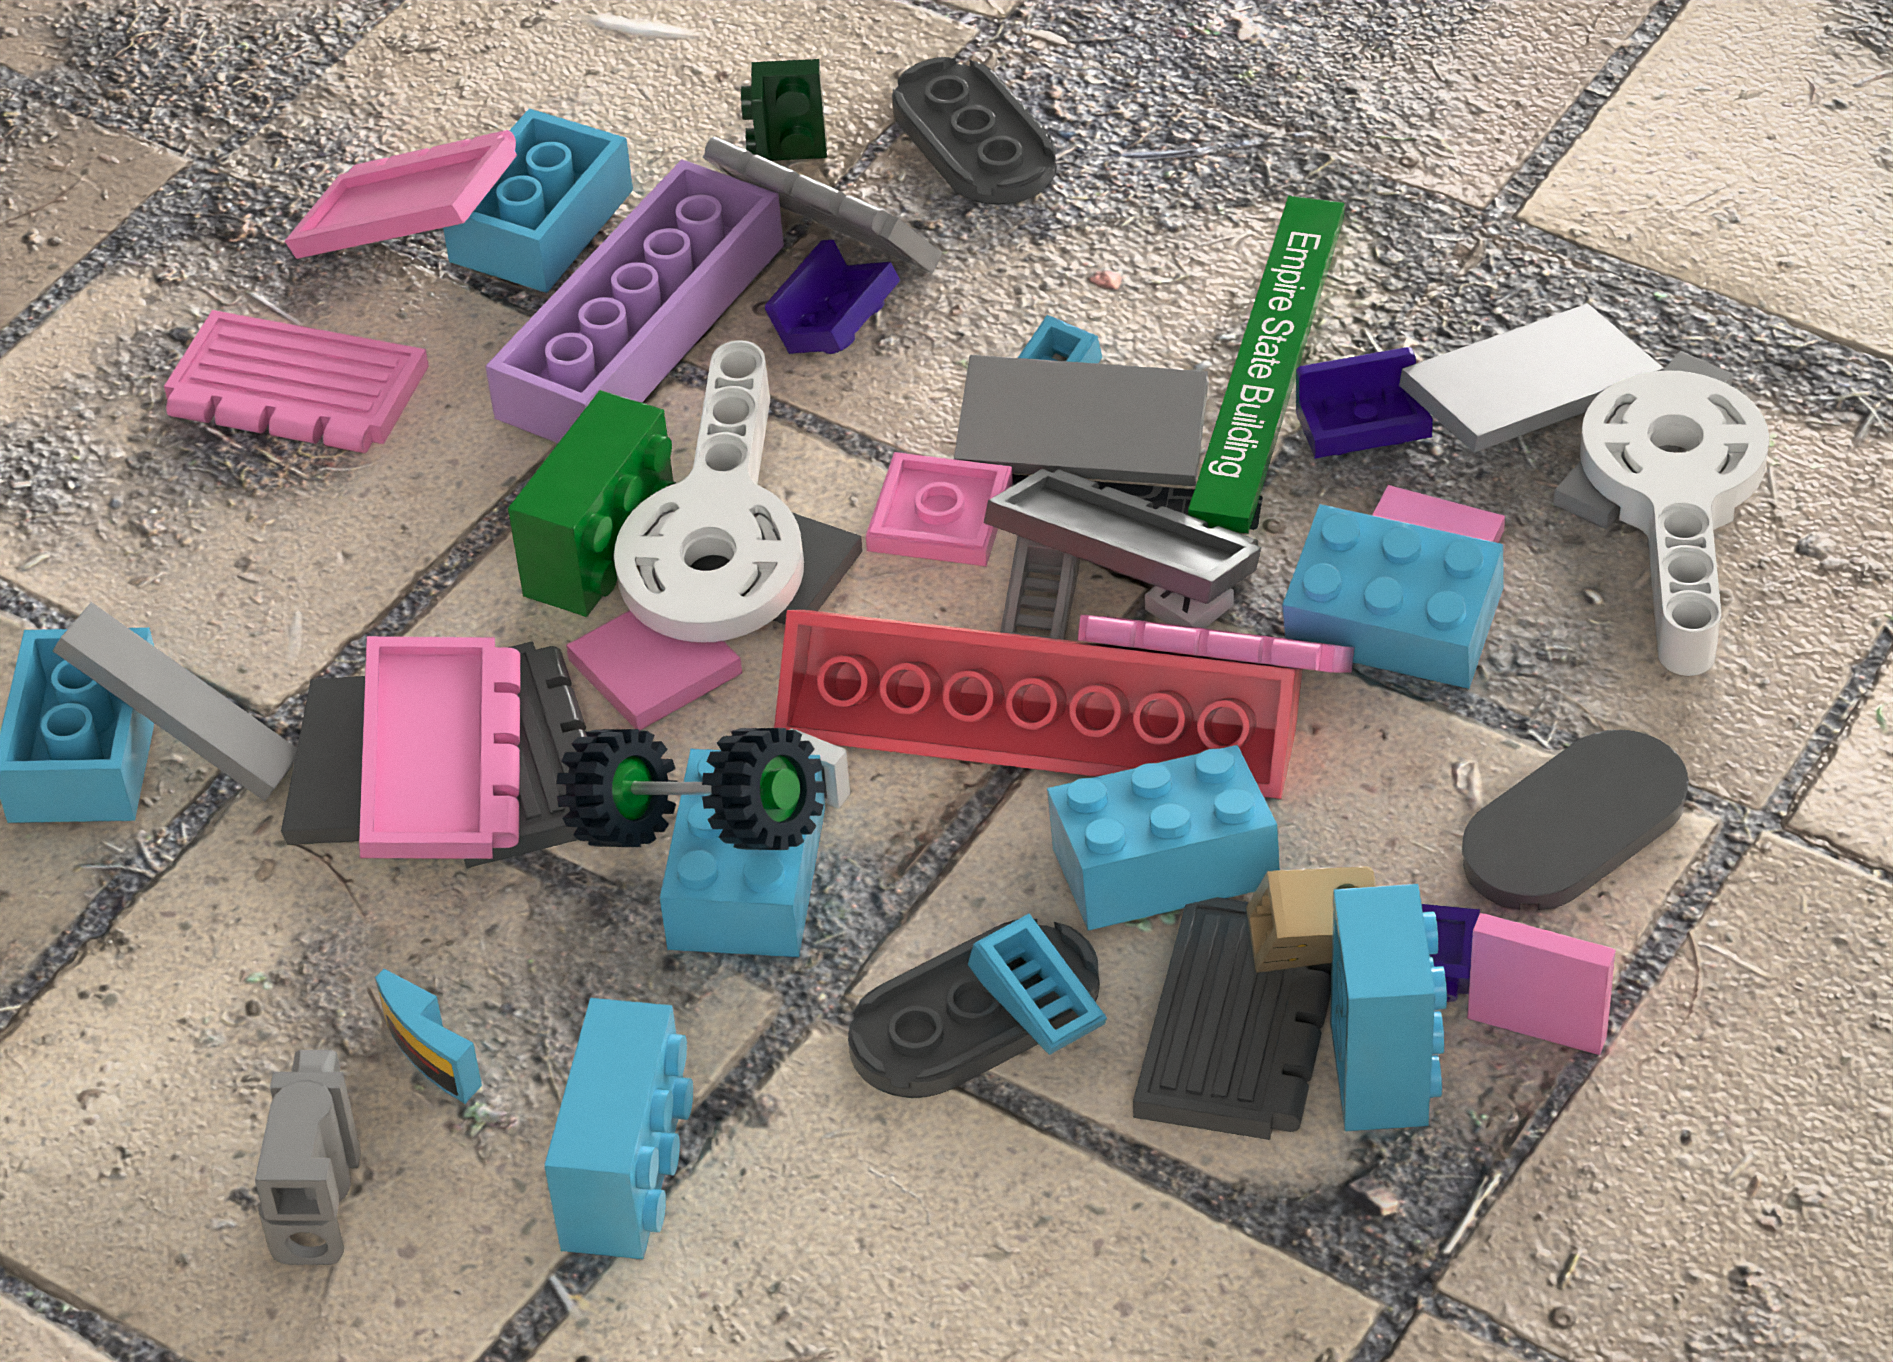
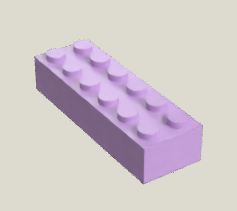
M681 159L486 365L494 419L559 443L599 390L642 403L784 246L779 194Z

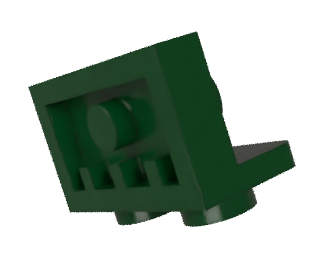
M820 59L751 62V85L741 86L742 119L753 120L754 128H746V150L753 155H759L771 161L827 158V134Z

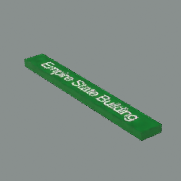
M1288 195L1188 509L1189 516L1208 522V528L1213 529L1216 526H1220L1234 532L1249 534L1296 379V369L1301 363L1344 221L1345 203Z

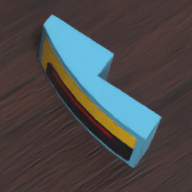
M383 969L375 979L384 1018L392 1037L405 1056L423 1075L443 1091L466 1104L482 1086L473 1042L443 1027L437 996Z

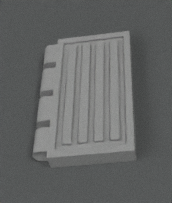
M712 137L705 147L703 155L705 160L725 175L778 193L780 207L933 274L943 253L899 218L888 214L883 209L853 196H847L835 188L805 175H799L797 172L764 157L753 155L748 150L718 137Z

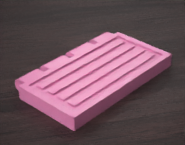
M504 130L477 136L472 140L464 139L434 146L431 149L425 148L394 155L390 158H381L355 164L348 173L340 174L286 238L285 243L295 258L299 259L463 224L516 158L517 154L514 151L516 148L515 137L511 131Z
M212 310L164 385L167 397L166 411L168 416L203 423H209L215 415L216 425L260 434L269 425L271 436L317 444L323 435L325 446L366 453L373 442L385 443L428 369L426 349Z
M1080 615L1077 639L1093 643L1335 673H1351L1354 647L1095 615Z
M367 636L359 836L360 858L493 859V848H511L519 843V801L516 799L519 796L520 750L517 747L520 743V698L517 696L520 693V652L509 647H495V637Z

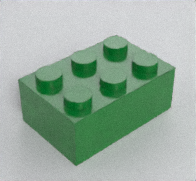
M599 390L508 507L523 597L588 617L603 596H608L613 591L617 582L614 551L617 536L622 525L641 502L661 489L676 484L673 481L670 458L672 441L667 435L664 409Z

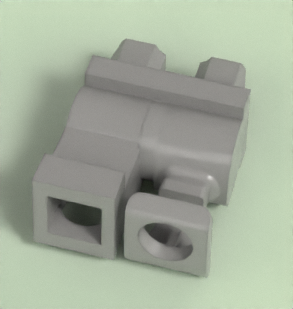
M299 1050L295 1052L292 1072H273L270 1091L273 1100L270 1105L255 1177L261 1202L258 1211L267 1246L274 1260L289 1265H332L339 1261L344 1252V1245L336 1217L339 1202L348 1194L351 1187L349 1168H358L361 1149L343 1072H340L337 1052L332 1050ZM301 1232L312 1233L320 1236L326 1243L321 1246L308 1247L295 1243L289 1236Z

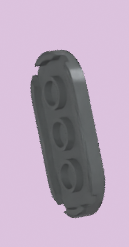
M937 57L919 62L902 73L898 78V87L895 91L893 88L892 93L894 118L902 130L958 194L972 201L984 204H1011L1034 197L1052 182L1057 168L1056 146L1052 137L992 69L972 60H969L970 66L956 64V58Z
M1631 730L1600 731L1577 740L1490 802L1471 818L1464 831L1462 842L1463 866L1466 878L1478 893L1503 907L1520 910L1521 903L1528 905L1538 904V910L1557 908L1571 902L1668 831L1683 814L1689 783L1687 769L1682 759L1670 746L1661 740Z
M1016 920L998 925L877 986L860 1000L853 1012L854 1019L849 1027L848 1044L853 1066L868 1084L894 1096L906 1098L930 1097L947 1092L1038 1045L1033 1037L981 984L968 966L975 942ZM1054 922L1055 928L1047 925H1038L1096 1002L1100 988L1098 958L1090 942L1077 930L1061 923ZM1019 957L1008 963L1007 966L1013 971L1027 962L1022 957ZM1036 974L1021 982V985L1026 990L1043 979ZM1052 991L1034 1002L1041 1009L1061 997L1055 991ZM1070 1008L1048 1021L1056 1030L1079 1016Z

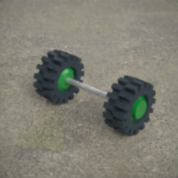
M739 728L731 731L732 736H723L717 742L721 751L710 752L706 762L715 768L713 773H703L702 782H678V780H668L667 773L676 768L673 759H661L668 749L662 741H653L654 734L648 731H639V729L591 730L586 732L587 737H577L571 743L576 752H565L561 760L563 764L569 767L568 773H558L556 784L566 785V794L558 795L557 802L558 807H569L570 812L563 816L562 819L566 827H577L573 835L579 841H589L588 845L595 847H641V844H650L657 839L654 832H664L668 827L669 823L662 815L674 814L676 803L668 800V795H709L702 797L704 809H715L716 813L707 820L712 829H723L719 838L725 844H734L733 848L745 850H789V847H797L804 842L802 835H811L816 825L810 819V816H821L824 804L816 802L815 797L816 793H825V781H816L815 773L823 770L820 759L808 758L815 748L810 741H800L802 734L796 730H786V728Z

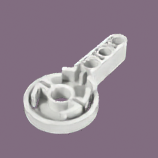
M736 340L727 342L718 347L711 357L692 471L682 481L661 489L641 502L625 520L615 544V568L620 592L625 604L644 625L662 635L678 640L718 642L738 638L760 629L786 609L796 595L803 577L804 557L798 523L790 509L781 499L757 485L770 405V392L764 353L759 346L749 341ZM773 528L776 530L780 540H777L772 530ZM708 555H719L730 560L725 566L711 571H700L690 567L696 560ZM636 565H639L640 574L638 572ZM748 589L750 590L745 596H741V595H743Z
M1655 371L1620 380L1606 388L1592 401L1583 419L1580 458L1584 472L1593 486L1607 499L1620 506L1619 520L1639 528L1648 537L1659 661L1667 670L1675 674L1694 676L1708 671L1713 666L1719 636L1721 603L1713 530L1732 522L1735 507L1748 499L1760 485L1765 474L1769 432L1760 410L1747 396L1734 387L1701 374L1684 371ZM1664 445L1678 446L1688 451L1673 453L1658 447Z

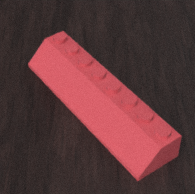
M787 610L774 728L796 729L839 746L1095 777L1137 768L1143 764L1159 763L1190 756L1208 749H1220L1238 745L1263 797L1282 799L1296 732L1303 669L828 612Z

